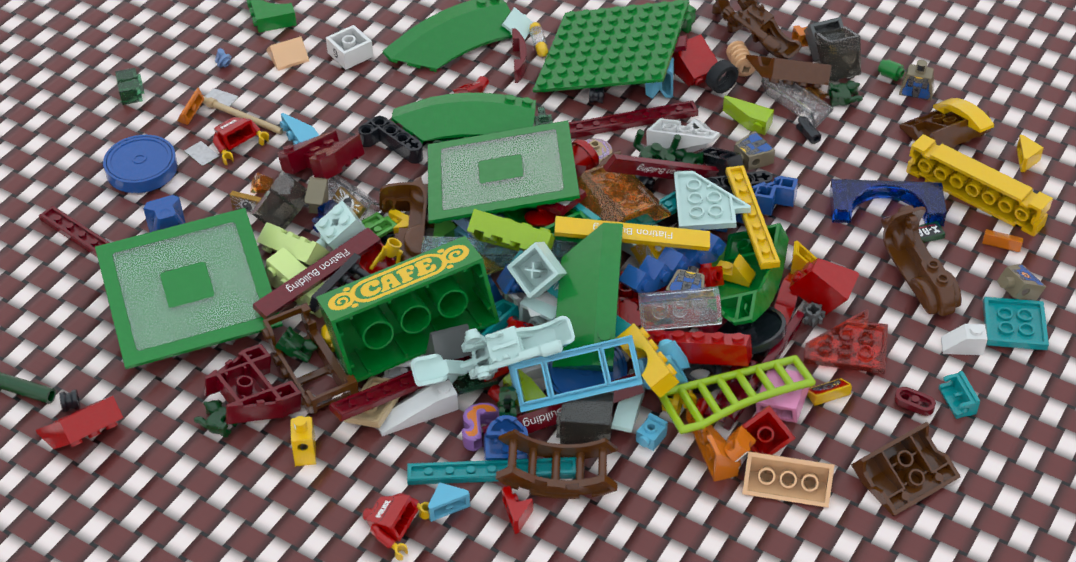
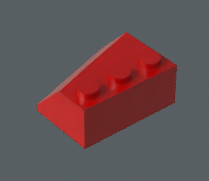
M110 396L35 431L53 449L69 444L71 447L82 443V438L86 436L90 439L101 434L99 430L104 427L108 430L117 426V421L122 419L123 415L114 396Z

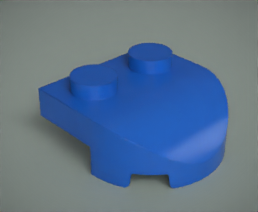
M510 415L499 416L493 420L484 434V460H508L509 446L498 440L499 436L514 429L528 436L526 426H523L516 417ZM517 450V459H527V453Z

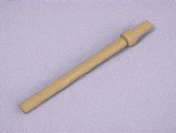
M203 96L204 101L202 103L211 109L216 108L238 118L251 119L262 128L280 135L283 133V128L219 103L217 99L212 97L207 98Z

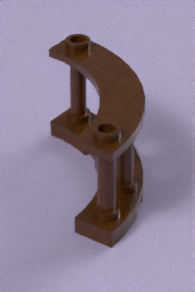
M516 429L502 434L498 438V440L509 446L508 467L496 472V480L515 490H518L520 487L529 490L531 495L554 499H580V495L586 494L597 497L617 491V483L607 476V455L617 452L618 447L606 438L582 444H555L528 437ZM517 450L529 454L528 473L516 467ZM537 456L552 458L551 479L536 476ZM576 457V480H560V458ZM599 457L598 476L584 479L585 459Z

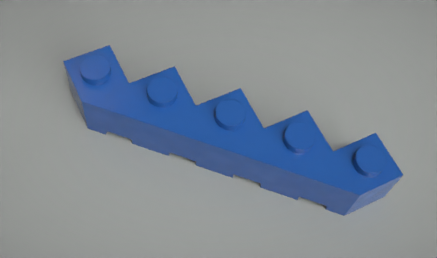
M778 176L770 183L762 182L752 186L761 213L763 215H772L775 204L793 207L797 197L798 179ZM735 214L736 222L744 223L741 214ZM724 228V229H708V230H715V231L726 232V233H727L728 228Z
M710 233L709 251L677 248L675 251L670 247H665L658 259L647 254L639 269L628 264L619 281L628 289L645 297L667 286L677 270L687 271L689 266L701 268L700 264L717 261L718 257L724 252L726 244L720 237Z

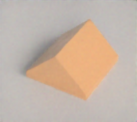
M302 37L270 45L266 49L278 71L309 62Z

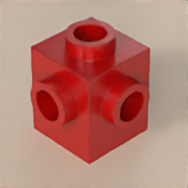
M712 263L700 264L701 268L698 269L699 273L705 275L704 284H706V291L715 290L714 286L724 285L722 266L712 267Z

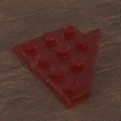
M866 309L805 344L803 363L884 374L886 368L888 324L868 322L869 310Z

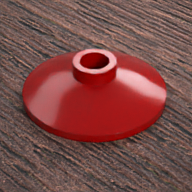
M537 207L525 214V221L534 226H548L555 222V218L558 215Z

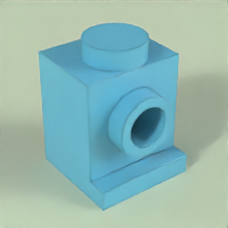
M649 413L646 421L636 431V442L642 447H647L654 451L667 435L668 422Z

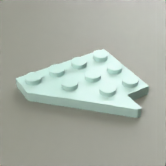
M674 172L679 228L693 230L736 228L735 214L751 213V205L696 172Z

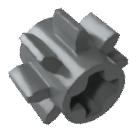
M811 302L808 305H803V311L801 312L804 313V325L808 324L814 327L818 323L822 324L826 312L821 311V304L818 305Z

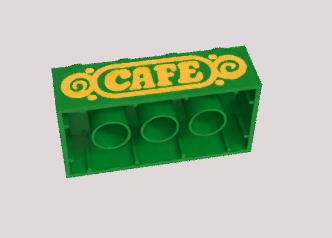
M466 236L316 297L337 359L346 375H354L357 383L426 354L431 332L464 324L469 326V330L477 329V331H480L500 322L483 258Z

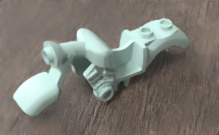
M560 316L547 323L533 327L516 328L511 326L487 334L485 337L477 329H470L465 332V340L461 347L463 352H472L471 359L466 361L443 360L441 355L431 354L414 358L411 361V369L417 386L434 385L445 382L447 379L453 383L458 376H463L469 373L470 379L490 380L498 372V368L533 357H547L562 352L563 347L574 341L575 335L571 321L566 316Z

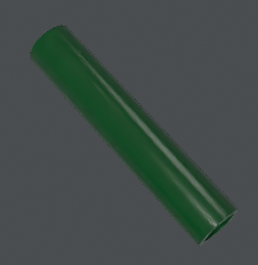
M0 372L1 390L48 404L54 401L56 396L54 388Z

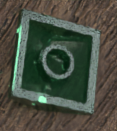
M469 373L463 376H458L452 385L457 392V396L497 385L498 380L495 378L485 382L484 379H470Z

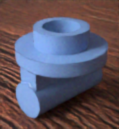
M219 48L216 54L215 62L217 66L225 68L231 63V55L226 54L222 48Z

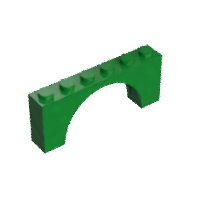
M246 0L253 26H257L259 33L297 25L292 3L274 4L263 0Z

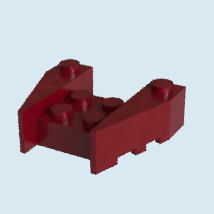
M336 130L295 145H287L283 147L282 151L277 152L283 173L295 174L308 167L312 168L314 177L329 179L341 173L344 165L345 167L350 166L352 160L359 159L365 154L360 134L339 142Z
M262 344L242 350L238 353V357L225 362L224 367L218 371L215 369L205 376L204 395L209 396L220 392L229 403L226 405V424L283 418L301 410L302 393L292 381L273 387L264 375L270 373L271 355Z

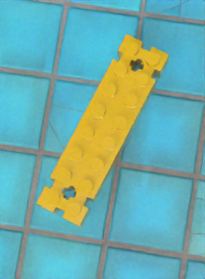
M924 134L911 145L909 156L912 158L908 161L907 173L917 178L920 176L924 177L925 182L1014 227L1016 224L1021 226L1023 232L1033 237L1045 226L1048 217L1047 211L1050 209L1053 200L1052 197L1040 191L1036 194L1033 192L1032 187L944 144L938 146L936 145V140Z

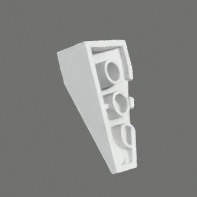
M660 118L646 130L647 146L659 143L665 149L671 146L676 134L681 136L677 149L711 143L720 136L719 132L706 128L694 129L692 124L684 126L681 125V121Z
M447 379L445 382L420 388L397 403L382 426L378 428L381 436L458 410V396L451 381Z

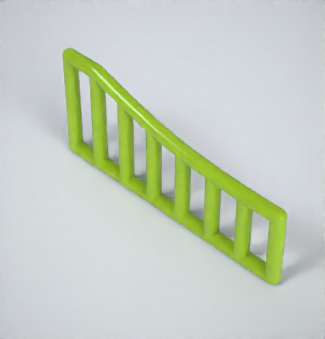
M793 355L678 384L661 398L658 396L678 432L686 434L704 429L752 404L792 391L812 387L816 384V381L799 357ZM794 364L805 380L794 382L783 366ZM775 369L785 385L775 388L764 371ZM756 374L767 391L756 394L745 376ZM736 378L748 395V398L738 401L726 381ZM717 383L731 405L721 410L706 386ZM698 388L713 414L704 419L689 396L688 390ZM678 393L695 422L684 425L667 396Z

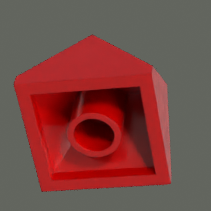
M770 405L741 425L756 440L755 444L750 447L752 452L773 455L796 439Z

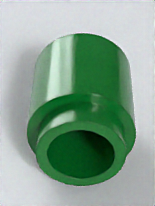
M887 59L880 62L878 72L885 77L897 81L904 76L905 69L902 64Z

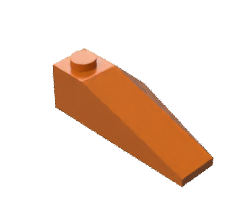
M686 408V420L688 424L694 423V418L692 417L688 408ZM711 425L692 432L714 482L738 476L741 459L734 462L727 456L724 450L726 440Z

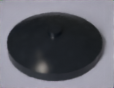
M769 306L754 322L735 326L727 321L716 332L750 335L752 354H756L777 345L784 338L787 326L784 315L779 310Z

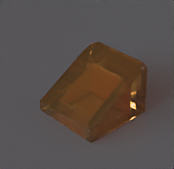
M816 87L805 88L804 97L817 104L828 96V93Z
M256 173L251 182L250 192L271 193L273 178Z

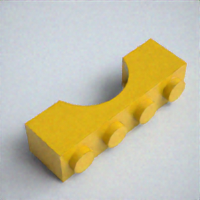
M633 323L615 339L629 335L633 336L638 359H648L647 366L641 376L661 398L679 383L675 376L677 371L670 363L666 364L668 359L661 351H656L659 347L652 339L648 340L650 337L648 332L643 327L639 329ZM620 345L621 348L626 352V354L631 358L629 345Z

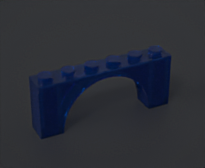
M831 179L829 194L833 223H851L853 211L865 201L876 198H890L902 201L914 208L925 207L926 212L922 216L924 224L938 221L940 226H944L947 211L942 183Z

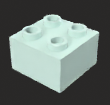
M535 242L507 266V269L529 299L538 298L567 274L545 242Z

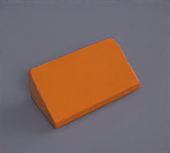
M200 88L195 90L177 120L178 122L188 125L204 101Z
M986 229L982 243L1020 252L1024 238Z

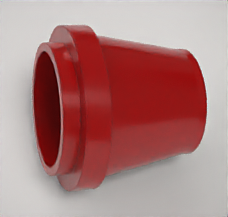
M575 139L572 142L575 165L586 166L585 173L594 171L599 164L597 152L588 142Z

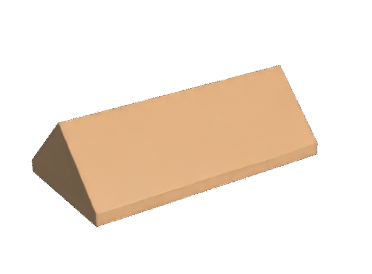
M749 451L742 494L829 508L835 465Z

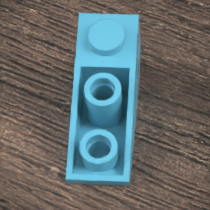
M281 113L282 121H280V126L283 128V131H286L289 141H293V145L320 136L313 126Z

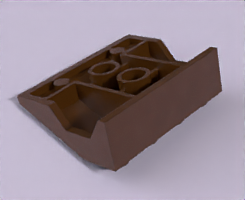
M746 54V59L761 77L769 78V82L779 83V80H783V84L793 85L795 81L800 86H807L808 83H811V87L821 88L822 85L829 86L832 65Z
M935 110L899 124L900 128L914 141L924 134L936 140V145L944 144L950 148H955L960 143L970 142L971 139L982 137L985 133L991 131V129L980 133L968 127V120L952 111L943 114ZM984 111V113L990 118L989 111Z
M928 422L921 424L851 464L862 484L892 516L897 515L961 477L949 456L936 448L929 436Z

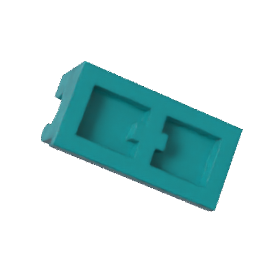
M959 371L958 373L943 377V380L948 383L940 384L938 389L954 417L958 419L977 414L980 399L964 372Z

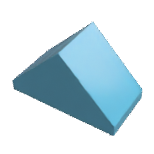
M439 482L428 505L430 521L432 522L470 507V494L468 490Z

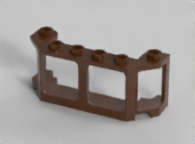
M304 303L263 320L264 329H262V334L270 344L274 354L272 356L276 367L280 366L283 379L292 381L302 393L301 407L304 406L308 413L315 414L318 409L358 393L359 390L354 375H346L319 333L316 321L310 317L309 312H311L309 305ZM301 314L307 331V335L303 338L311 339L317 345L316 352L325 366L296 378L284 358L287 355L275 348L276 340L271 325ZM327 374L331 375L338 387L317 396H313L309 389L304 391L301 386ZM343 393L341 396H338V397H336V398H334V399H331V400H329V401H326V402H324V403H322V404L317 405V404L320 403V402H323V401H325V400H327V399H330V398H332V397H334V396H337V395Z

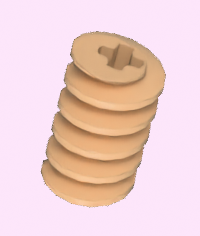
M742 41L730 43L726 49V54L730 62L738 68L739 76L744 77L754 73L756 69L746 59V54H751L745 43Z

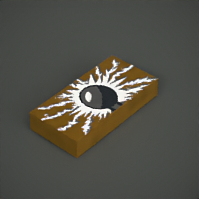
M339 187L330 201L333 205L343 201L355 212L359 219L367 209L344 187Z
M236 191L230 193L232 208H245L246 212L263 216L267 214L265 198Z

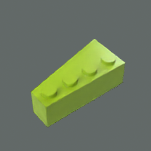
M477 209L473 210L467 232L477 241L518 252L520 249L523 251L527 250L535 242H545L548 248L552 250L555 240L549 229L542 227L537 229L530 224L518 223L512 219L502 218Z

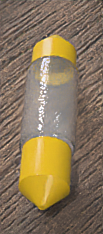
M533 22L530 24L529 29L534 48L539 57H545L548 55V48L543 29L538 22Z

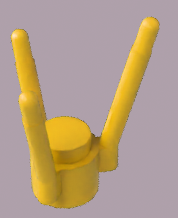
M388 238L385 246H383L369 269L373 270L379 261L383 262L386 256L389 258L397 256L396 264L400 263L403 251L400 249L402 243L396 238Z

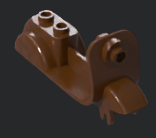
M420 176L413 182L392 183L380 188L379 207L382 212L388 213L391 209L410 211L408 228L399 227V233H395L394 237L402 243L400 249L403 251L400 262L430 249L431 240L425 238L426 226L434 228L435 223L429 224L428 184H423Z
M911 205L902 206L897 214L881 219L884 228L883 241L886 250L928 314L938 313L940 316L953 314L962 303L960 287L952 273L945 270L937 258L931 256L920 237L919 223L926 209L923 206L917 208Z

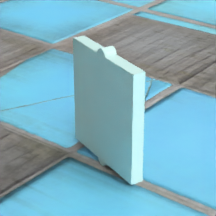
M514 7L502 26L511 32V35L512 28H516L525 40L530 33L529 26L533 21Z

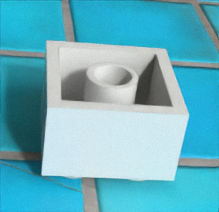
M355 25L326 37L328 54L345 70L374 57L372 41Z

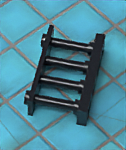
M354 253L311 296L309 307L312 312L316 313L320 309L317 296L354 282L350 279L352 275L357 274L362 278L371 275L359 265L361 256Z

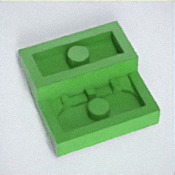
M378 212L361 221L366 228L371 229L379 238L392 232L393 228L397 225L388 216L383 217Z

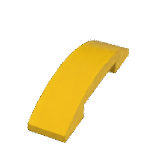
M950 98L933 105L934 109L943 114L952 111L967 119L968 127L980 133L994 127L992 120L979 107L969 101Z

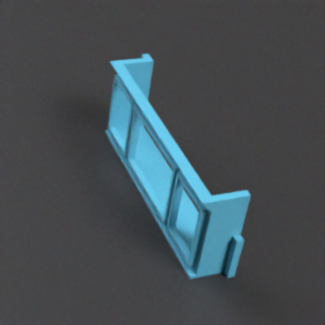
M632 335L508 365L512 385L517 392L521 413L647 384L641 376L645 368L643 360H638ZM628 344L636 376L611 382L604 349ZM598 351L605 383L554 395L547 363ZM541 364L548 397L525 402L518 369Z

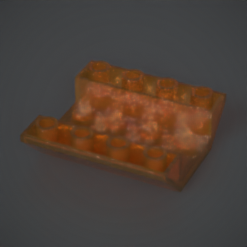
M604 165L584 171L577 179L579 189L586 191L587 197L579 203L599 216L602 221L625 223L630 219L647 213L655 221L671 216V212L635 175L606 172L603 168Z

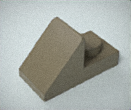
M309 178L305 196V203L309 204V213L326 215L329 212L328 179Z

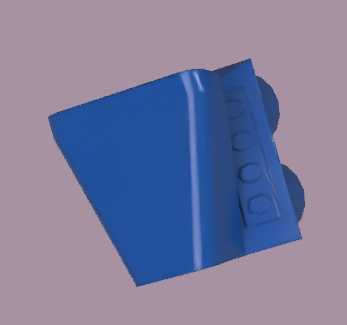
M170 195L146 202L143 208L149 232L186 223L181 201L177 196Z

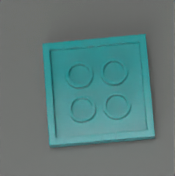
M984 297L983 312L987 334L986 345L1048 350L1049 341L1044 301Z

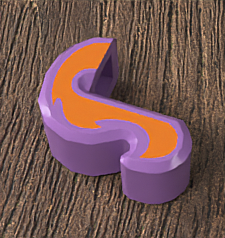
M478 403L471 405L465 410L463 414L464 428L462 429L463 446L467 450L476 451L482 447L481 424L488 425L499 417V408L490 403Z

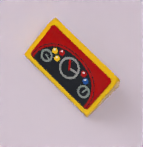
M840 378L809 388L807 396L813 405L816 406L851 395L852 385Z

